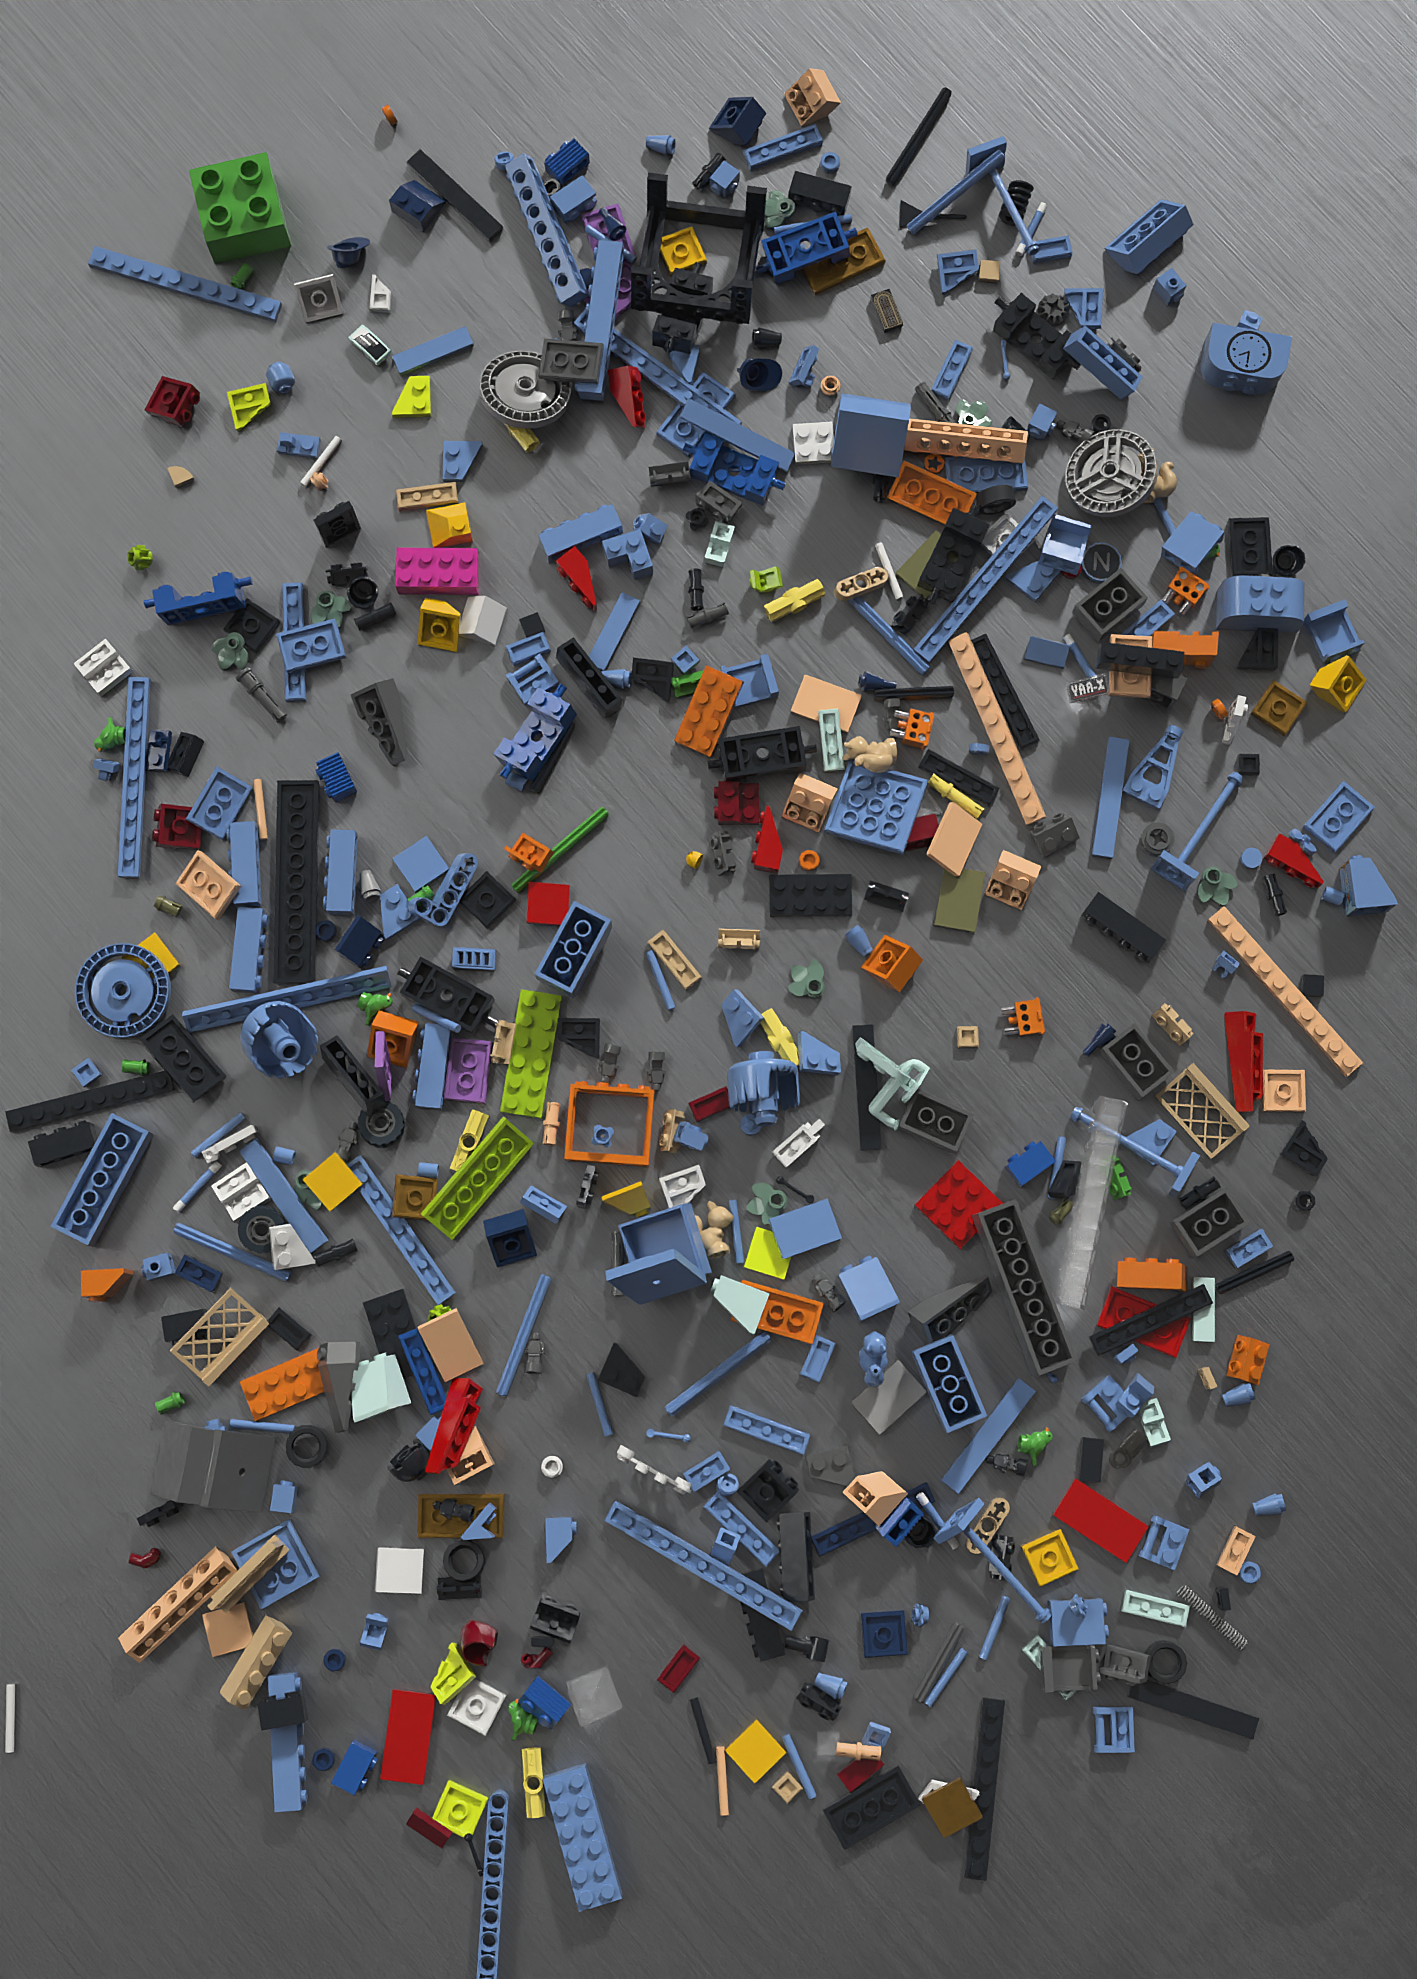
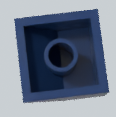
M754 97L728 98L709 129L733 144H747L751 141L755 130L762 124L763 118L767 113Z
M413 180L400 185L389 199V203L394 214L424 233L446 204V200Z
M357 914L335 950L340 957L362 970L364 966L367 967L373 957L371 954L375 948L379 949L384 941L382 937L384 935L379 929Z
M524 1209L483 1221L486 1238L497 1267L537 1256Z

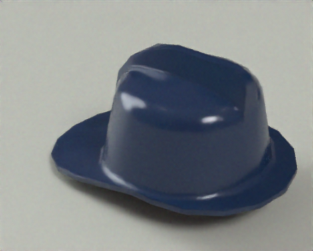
M364 237L348 238L339 243L329 245L327 248L332 251L336 266L338 268H346L358 262L361 249L368 246L370 240Z
M747 359L740 368H737L741 385L747 390H772L780 383L782 378L780 364L771 359Z

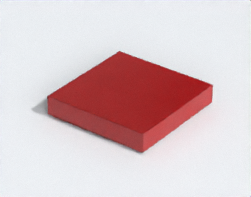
M528 882L526 923L561 926L569 911L570 885Z

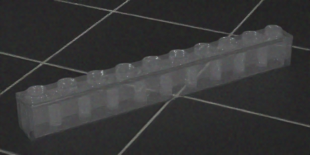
M1099 1096L1098 1101L1096 1100L1094 1103L1093 1113H1095L1094 1121H1091L1089 1125L1090 1141L1086 1142L1084 1153L1087 1154L1086 1160L1082 1162L1080 1168L1082 1179L1081 1183H1078L1076 1187L1077 1203H1074L1071 1215L1074 1217L1072 1224H1069L1067 1230L1069 1240L1068 1245H1065L1063 1249L1064 1264L1060 1266L1058 1272L1060 1283L1059 1287L1056 1286L1054 1291L1056 1304L1085 1310L1128 1105L1124 1100Z

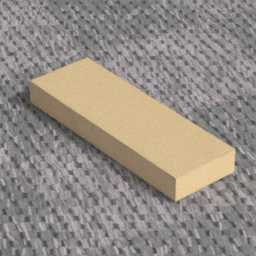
M456 482L396 490L399 511L458 503Z
M664 930L647 942L685 991L702 979L701 975Z

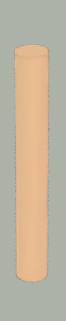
M254 779L259 839L267 840L261 779Z
M718 1746L716 1747L719 1804L720 1815L724 1816L729 1815L725 1747Z

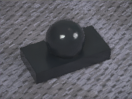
M1062 1161L1047 1193L1050 1198L1069 1199V1196L1078 1193L1080 1190L1078 1177L1084 1167L1081 1161Z

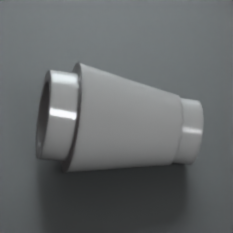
M365 870L360 872L361 897L364 898L365 902L378 900L381 890L371 871Z

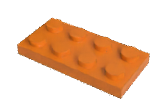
M903 461L899 477H896L887 499L946 524L953 508L969 513L977 493Z
M706 665L674 741L712 757L744 681Z
M742 1280L741 1283L769 1293L757 1329L813 1344L824 1303ZM731 1317V1321L738 1323L733 1317Z
M319 1348L240 1381L255 1421L325 1392L319 1370V1361L317 1360Z

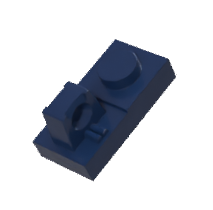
M151 730L149 732V747L145 769L147 771L167 772L172 732L170 730Z

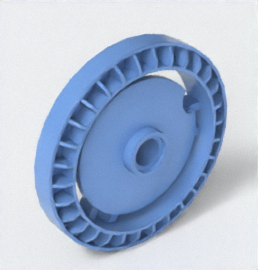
M130 943L111 944L93 953L80 968L75 983V1001L82 1018L96 1031L115 1038L136 1037L152 1029L165 1014L171 997V982L164 964L149 950ZM131 955L141 958L149 965V968L145 969L139 963L126 959L111 961L103 967L101 965L114 957ZM153 972L155 978L152 979L149 973ZM91 981H93L91 987L93 1003L103 1016L113 1020V1025L105 1023L94 1012L89 999ZM157 984V995L151 1010L144 1018L131 1024L133 1013L141 1016L150 1006L154 994V985ZM122 986H126V993L120 996L119 989ZM119 1021H125V1026H119Z

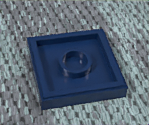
M904 1610L861 1613L864 1658L908 1655Z

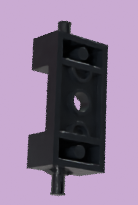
M695 262L692 271L679 268L674 269L669 284L674 289L696 296L713 293V277L699 273L702 268L701 263H698L697 266V262ZM668 313L658 315L652 330V345L663 348L665 352L668 350V353L675 350L691 355L703 319L689 316L681 319L675 314Z
M1020 293L1010 303L1004 301L1000 296L996 299L994 303L1003 312L995 320L993 331L1006 340L1008 344L1052 380L1067 364H1070L1076 370L1080 368L1081 364L1063 349L1072 333L1066 330L1061 334L1034 312L1036 304L1023 293ZM1038 336L1041 338V342L1033 343L1031 337Z
M973 503L969 513L962 512L956 508L952 509L931 557L920 576L917 586L931 592L927 601L931 602L932 600V604H935L938 596L954 602L989 529L990 524L976 517L981 508V505L978 504L974 511L977 503ZM951 552L956 553L958 560L950 562L947 559V555Z
M800 726L719 738V760L707 761L708 770L721 768L725 781L742 782L745 781L747 776L785 771V774L805 772L807 767L805 754L817 753L816 744L804 746ZM765 748L769 754L767 757L761 758L757 755V750Z
M421 956L412 972L403 967L398 971L397 975L407 979L400 991L402 997L461 1025L462 1030L475 1036L479 1027L484 1022L496 1028L495 1025L498 1024L499 1020L489 1015V1010L495 1001L492 995ZM446 989L451 990V999L443 1000L441 998L442 991Z

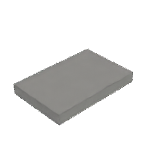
M899 1360L883 1373L885 1380L882 1385L878 1387L868 1386L851 1401L852 1405L879 1435L927 1393Z

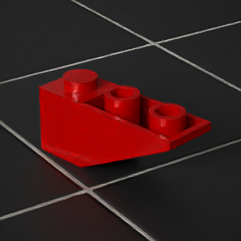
M624 366L608 370L610 391L633 427L645 428L646 416L643 411V393L640 387L641 374L638 367Z
M574 546L556 560V571L561 578L564 579L566 577L570 582L569 587L575 594L579 593L583 597L581 599L583 604L588 609L591 607L596 612L597 604L588 561Z
M766 806V811H761L759 823L763 824L762 831H757L755 843L759 845L757 851L753 850L751 863H755V870L778 874L783 849L770 806Z
M1279 833L1274 838L1263 859L1267 860L1270 866L1285 870L1288 876L1303 880L1306 886L1318 889L1324 881L1299 844Z

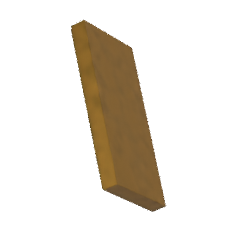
M868 227L858 231V236L847 240L850 257L832 263L831 259L828 258L801 269L814 295L820 294L885 263L886 260Z
M418 1494L417 1538H461L488 1503H492L497 1508L494 1511L496 1516L489 1525L487 1523L483 1525L496 1536L494 1538H504V1494ZM455 1498L457 1499L456 1504L475 1506L473 1519L469 1523L461 1521V1518L452 1515L451 1520L440 1515V1510L433 1508V1502H443L444 1499Z

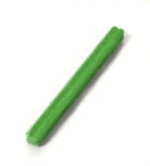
M600 807L551 849L554 851V854L541 873L535 869L532 872L527 870L511 884L513 890L516 893H520L528 886V882L534 881L609 816L607 810Z

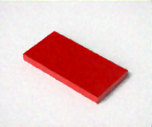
M1111 1286L1096 1326L1106 1329L1157 1304ZM1184 1316L1133 1341L1177 1358L1191 1318Z
M1074 1478L1052 1514L1125 1563H1127L1149 1527L1076 1478Z
M393 1689L380 1776L381 1780L424 1785L436 1702L435 1694Z

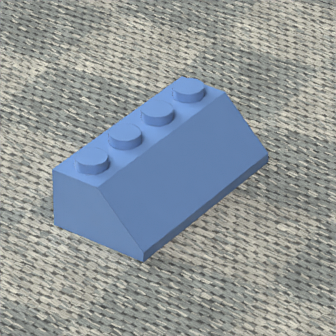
M1161 199L1104 249L1125 271L1138 274L1151 261L1157 259L1166 248L1171 247L1173 242L1180 236L1186 234L1188 229L1194 224L1186 205Z

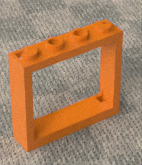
M575 1081V1084H570L565 1161L649 1167L654 1090H650V1087L639 1085L638 1089L630 1088L628 1084H617V1087H609V1083L597 1082L596 1086L588 1085L586 1081ZM577 1093L648 1098L643 1156L573 1151Z

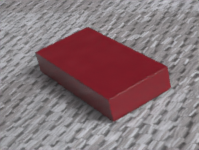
M727 1086L688 1103L696 1122L730 1108Z
M683 1644L659 1675L657 1681L674 1693L700 1657Z
M863 1758L860 1760L854 1759L840 1770L837 1776L851 1793L885 1764L881 1759L880 1761Z
M415 1808L406 1823L407 1826L441 1849L452 1834L451 1830L418 1808Z

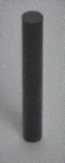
M698 1697L690 1699V1704L708 1764L716 1763L717 1760Z

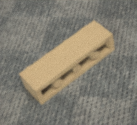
M265 1615L221 1688L220 1694L230 1704L247 1710L292 1632L282 1622Z

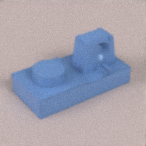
M811 345L803 348L788 382L792 386L800 384L807 388L812 386L816 376L809 369L817 361L818 347Z
M280 432L277 452L278 454L317 459L321 440L320 437Z

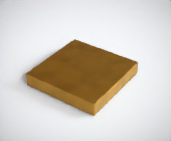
M1273 680L1251 712V715L1285 736L1307 704V701Z
M395 1175L392 1217L428 1221L421 1213L437 1195L438 1179Z
M961 1777L922 1797L923 1803L943 1838L982 1819V1814Z

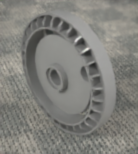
M525 350L511 351L495 357L485 366L480 377L479 395L485 409L497 420L517 428H539L553 423L564 414L570 401L571 384L569 381L539 379L542 354ZM556 384L559 390L558 398L555 400L553 404H551L545 409H542L541 406L544 403L550 404L552 402L555 395Z
M1114 429L1091 436L1087 444V440L1083 441L1071 455L1065 473L1068 492L1080 509L1094 516L1115 517L1134 510L1149 497L1157 482L1158 463L1152 447L1143 437L1128 430ZM1122 445L1134 448L1144 457L1145 472L1143 477L1142 465L1138 456L1132 450L1122 447ZM1085 463L1084 468H1083V471H1082V477L1079 478L1080 470H1081L1083 464ZM1131 491L1130 494L1122 498L1125 492ZM1089 494L1091 497H1093V498L1096 499V500L1090 499V498L1087 497L1086 495Z

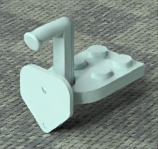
M860 1037L855 1043L857 1054L865 1061L869 1059L873 1061L874 1067L882 1074L887 1072L891 1075L890 1079L870 1103L869 1112L896 1131L900 1120L893 1119L882 1111V1108L900 1086L905 1089L901 1095V1100L906 1103L921 1085L930 1068L916 1059L906 1061L898 1066ZM913 1068L920 1072L914 1079L908 1075Z

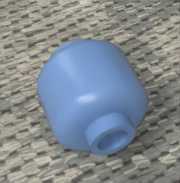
M275 362L268 367L266 377L271 389L282 394L289 392L295 383L290 366L282 362Z

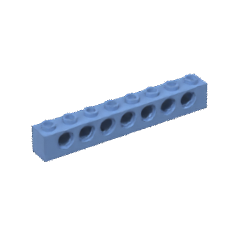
M522 153L505 165L507 170L506 176L514 187L513 193L516 199L521 204V213L528 221V230L534 236L535 247L541 253V262L548 270L550 275L548 279L555 287L557 300L561 304L572 307L588 297L589 293L534 159Z

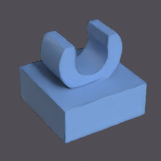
M100 758L94 760L93 768L100 770L98 779L107 781L111 779L112 773L119 771L121 763Z
M1223 950L1216 959L1217 963L1214 965L1213 970L1215 971L1218 967H1223L1225 972L1221 977L1224 978L1229 972L1232 974L1240 963Z

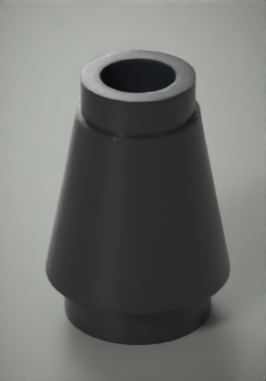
M760 327L753 329L752 345L757 346V348L781 345L782 333Z

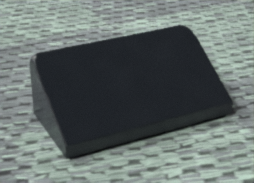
M181 732L170 755L168 770L189 777L204 744V740L196 735Z

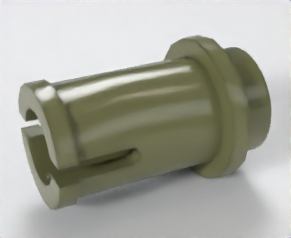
M158 896L154 903L157 911L162 910L176 918L182 909V905L166 899V896Z
M1064 1199L1054 1211H1050L1048 1217L1055 1225L1062 1224L1063 1219L1075 1209V1206L1068 1199Z

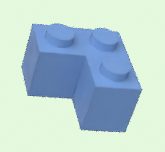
M641 529L602 541L603 551L609 567L628 562L634 580L653 574V565Z

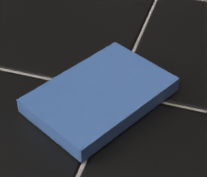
M335 618L276 634L287 674L346 658Z
M216 766L185 820L222 841L227 833V829L230 828V823L234 821L252 786Z
M1343 781L1303 827L1335 853L1375 807Z
M828 1199L768 1219L782 1260L842 1239Z

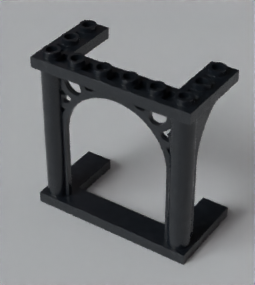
M648 172V219L639 267L632 266L631 309L651 311L659 314L668 313L677 316L696 317L698 319H712L720 322L749 324L752 287L761 232H764L767 188L747 185L745 211L668 201V175ZM666 219L743 229L737 271L732 281L725 288L713 294L696 296L682 293L665 281L661 275L658 262ZM660 288L667 290L665 294L654 293ZM725 296L731 303L720 302L719 298Z

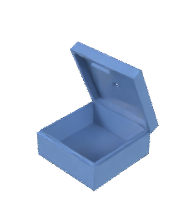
M842 393L831 456V467L899 477L909 424L910 404Z
M691 1203L680 1204L618 1225L629 1263L605 1271L606 1280L637 1304L641 1305L707 1284L706 1274L712 1272Z

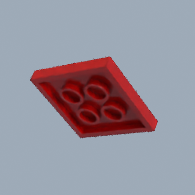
M958 1160L914 1206L957 1248L961 1249L977 1233L971 1215L1003 1204V1202Z

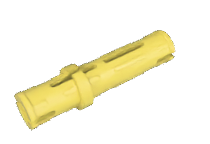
M933 774L928 781L930 787L942 794L941 797H946L955 802L976 819L984 810L983 807L955 789L953 784H948L936 776V774Z

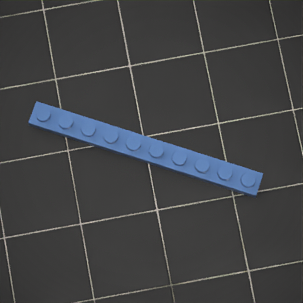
M94 246L88 262L90 267L275 323L282 307L281 301L97 246Z
M586 309L574 322V326L582 332L584 322L588 321ZM614 329L611 353L628 366L638 367L640 374L682 406L685 405L689 398L742 425L740 420Z
M1043 496L1037 501L914 648V651L928 663L934 659L1058 511V507Z
M129 677L118 860L119 878H140L151 679L149 677Z
M387 966L182 1011V1017L187 1031L190 1033L243 1021L254 1009L268 1002L282 1001L301 1008L359 995L363 992L368 993L390 988L392 983Z
M615 1501L605 1519L606 1522L791 1631L794 1629L803 1612L802 1609L618 1501Z

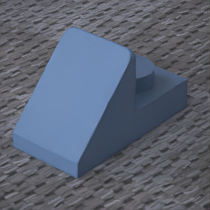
M1138 1373L1115 1405L1132 1418L1144 1402L1153 1395L1155 1387Z
M488 1503L461 1538L463 1540L496 1537L483 1524L487 1523L489 1525L496 1516L494 1511L497 1508L492 1503Z

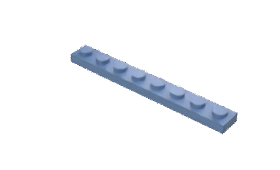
M359 1155L346 1164L363 1183L358 1190L437 1305L442 1304L456 1294L405 1218L392 1217L393 1201L363 1157Z

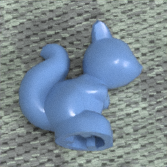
M876 1331L864 1337L863 1348L859 1351L860 1366L866 1373L864 1381L870 1387L882 1385L885 1380L883 1371L888 1363L886 1338Z

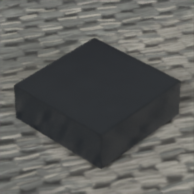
M538 612L519 619L526 638L542 631L545 633V628Z
M1238 754V773L1240 775L1258 776L1260 774L1259 754Z
M1303 974L1301 993L1304 996L1323 997L1324 976Z
M1224 1586L1216 1587L1218 1608L1223 1611L1231 1610L1228 1588Z
M531 1637L532 1647L552 1648L554 1645L553 1637Z

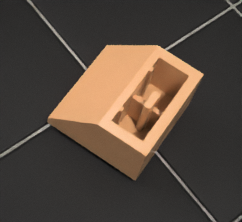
M809 68L784 93L802 127L828 116L841 103L824 70Z
M800 773L792 787L781 817L819 833L838 788Z
M1003 850L984 894L1022 910L1041 866Z
M476 1426L471 1431L458 1466L447 1468L454 1485L495 1464Z
M883 1471L857 1476L843 1491L878 1526L908 1494Z

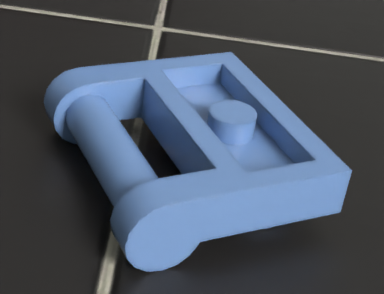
M540 654L535 656L533 661L514 673L510 672L505 675L524 705H527L538 687L547 692L559 685V681ZM538 666L542 668L540 671L528 677L521 683L517 682L519 678L523 677L524 675L534 670Z
M1107 1375L1084 1395L1081 1401L1093 1410L1104 1423L1105 1429L1110 1433L1128 1415L1115 1405L1124 1391L1110 1375ZM1098 1395L1116 1417L1113 1420L1093 1399L1094 1396Z
M1153 1515L1151 1518L1152 1525L1146 1542L1138 1556L1175 1570L1190 1529ZM1161 1525L1165 1527L1156 1555L1150 1553Z
M1093 1706L1096 1724L1094 1752H1135L1133 1707ZM1104 1714H1110L1111 1745H1105Z

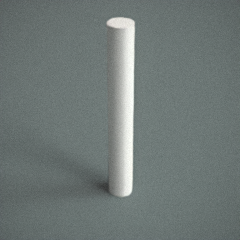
M338 436L334 437L301 480L300 484L306 488L309 485L313 473L319 472L342 442Z
M877 543L875 548L883 568L888 573V581L895 599L901 600L904 597L883 543Z
M15 1684L6 1685L5 1752L10 1753L14 1752Z

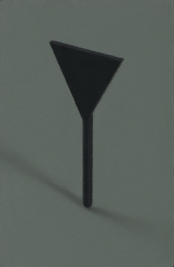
M901 200L900 228L909 224L923 211ZM939 213L936 217L966 219L967 215Z

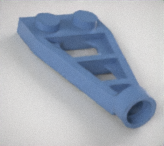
M1174 725L1168 726L1165 735L1130 774L1122 793L1157 810L1160 809L1169 791L1178 743L1184 733L1181 728ZM1161 748L1170 752L1167 764L1154 759ZM1150 766H1155L1162 771L1161 781L1157 785L1143 778V773Z

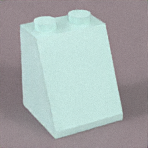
M722 1275L720 1279L715 1278L711 1292H714L713 1298L749 1334L754 1336L769 1293Z
M386 1353L374 1356L375 1361L370 1363L369 1360L359 1362L358 1371L354 1370L352 1381L356 1385L355 1390H352L351 1393L354 1423L377 1417L411 1403L395 1354L387 1356Z

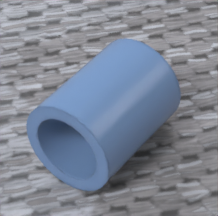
M511 772L505 784L523 792L528 779L515 772Z
M1326 886L1321 900L1340 906L1345 893Z
M276 1147L273 1161L293 1165L296 1151Z
M419 1163L418 1177L438 1178L439 1164Z

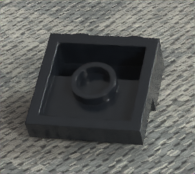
M770 1459L737 1490V1493L766 1523L799 1491L797 1481L791 1476L787 1477L782 1472L783 1467L779 1462L775 1460L772 1462Z

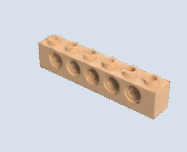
M909 419L904 450L926 452L935 455L944 454L953 457L963 456L973 459L981 458L992 461L1024 463L1028 431Z
M215 1546L118 1637L126 1654L138 1663H141L237 1572L229 1556Z

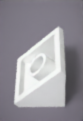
M333 274L294 283L305 323L343 314Z
M487 596L468 597L460 621L459 636L496 646L507 607Z

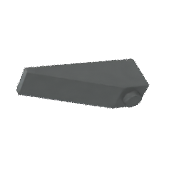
M394 679L374 683L350 694L357 714L361 719H365L369 725L368 731L370 734H375L379 741V747L390 764L393 766L407 760L401 699Z
M984 1275L935 1295L908 1311L912 1327L925 1345L952 1335L959 1325L963 1326L967 1322L965 1318L969 1313L976 1311L993 1292L989 1277Z
M357 1341L328 1342L320 1345L317 1351L319 1370L335 1433L348 1431L352 1408L349 1396L352 1390H355L356 1385L352 1381L354 1370L358 1371L360 1342Z

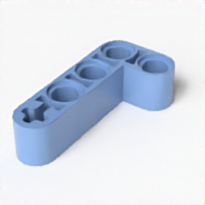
M471 853L457 855L433 901L423 897H415L409 901V912L430 925H446L478 866L477 857ZM456 875L460 878L457 886L453 882ZM446 893L450 896L448 904L444 902V895ZM420 901L423 903V910L421 912L417 910V903ZM437 911L441 915V918L438 922H436L434 919V914Z

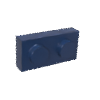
M187 1255L183 1256L174 1273L213 1293L223 1273Z

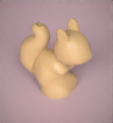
M1139 454L1138 458L1142 465L1143 477L1145 472V459L1141 454ZM1164 462L1159 470L1160 476L1158 475L1154 489L1143 503H1153L1157 497H1167L1175 491L1177 477L1171 471L1174 468L1172 462Z
M857 736L848 743H844V746L847 747V753L842 757V760L855 759L854 764L857 767L862 766L871 772L882 773L896 763L897 747L894 738H887L884 742L878 744L873 741L868 745L863 737Z
M709 1201L707 1204L709 1209L707 1220L710 1226L702 1231V1220L697 1215H695L707 1258L713 1259L731 1253L729 1246L722 1242L724 1237L722 1229L732 1222L734 1216L726 1208L716 1206L715 1203Z

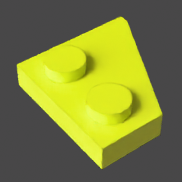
M430 376L409 377L392 411L393 418L431 416Z
M266 383L227 392L236 431H240L271 405Z
M456 1643L449 1645V1654L446 1660L441 1662L438 1674L434 1677L430 1686L442 1705H446L476 1678L475 1673L464 1659Z

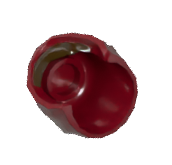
M469 1620L460 1631L461 1650L464 1659L478 1666H486L488 1654L497 1643L498 1631L489 1624Z

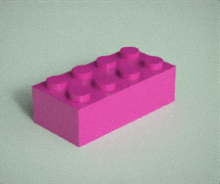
M397 548L395 587L398 594L479 595L480 555L478 548Z

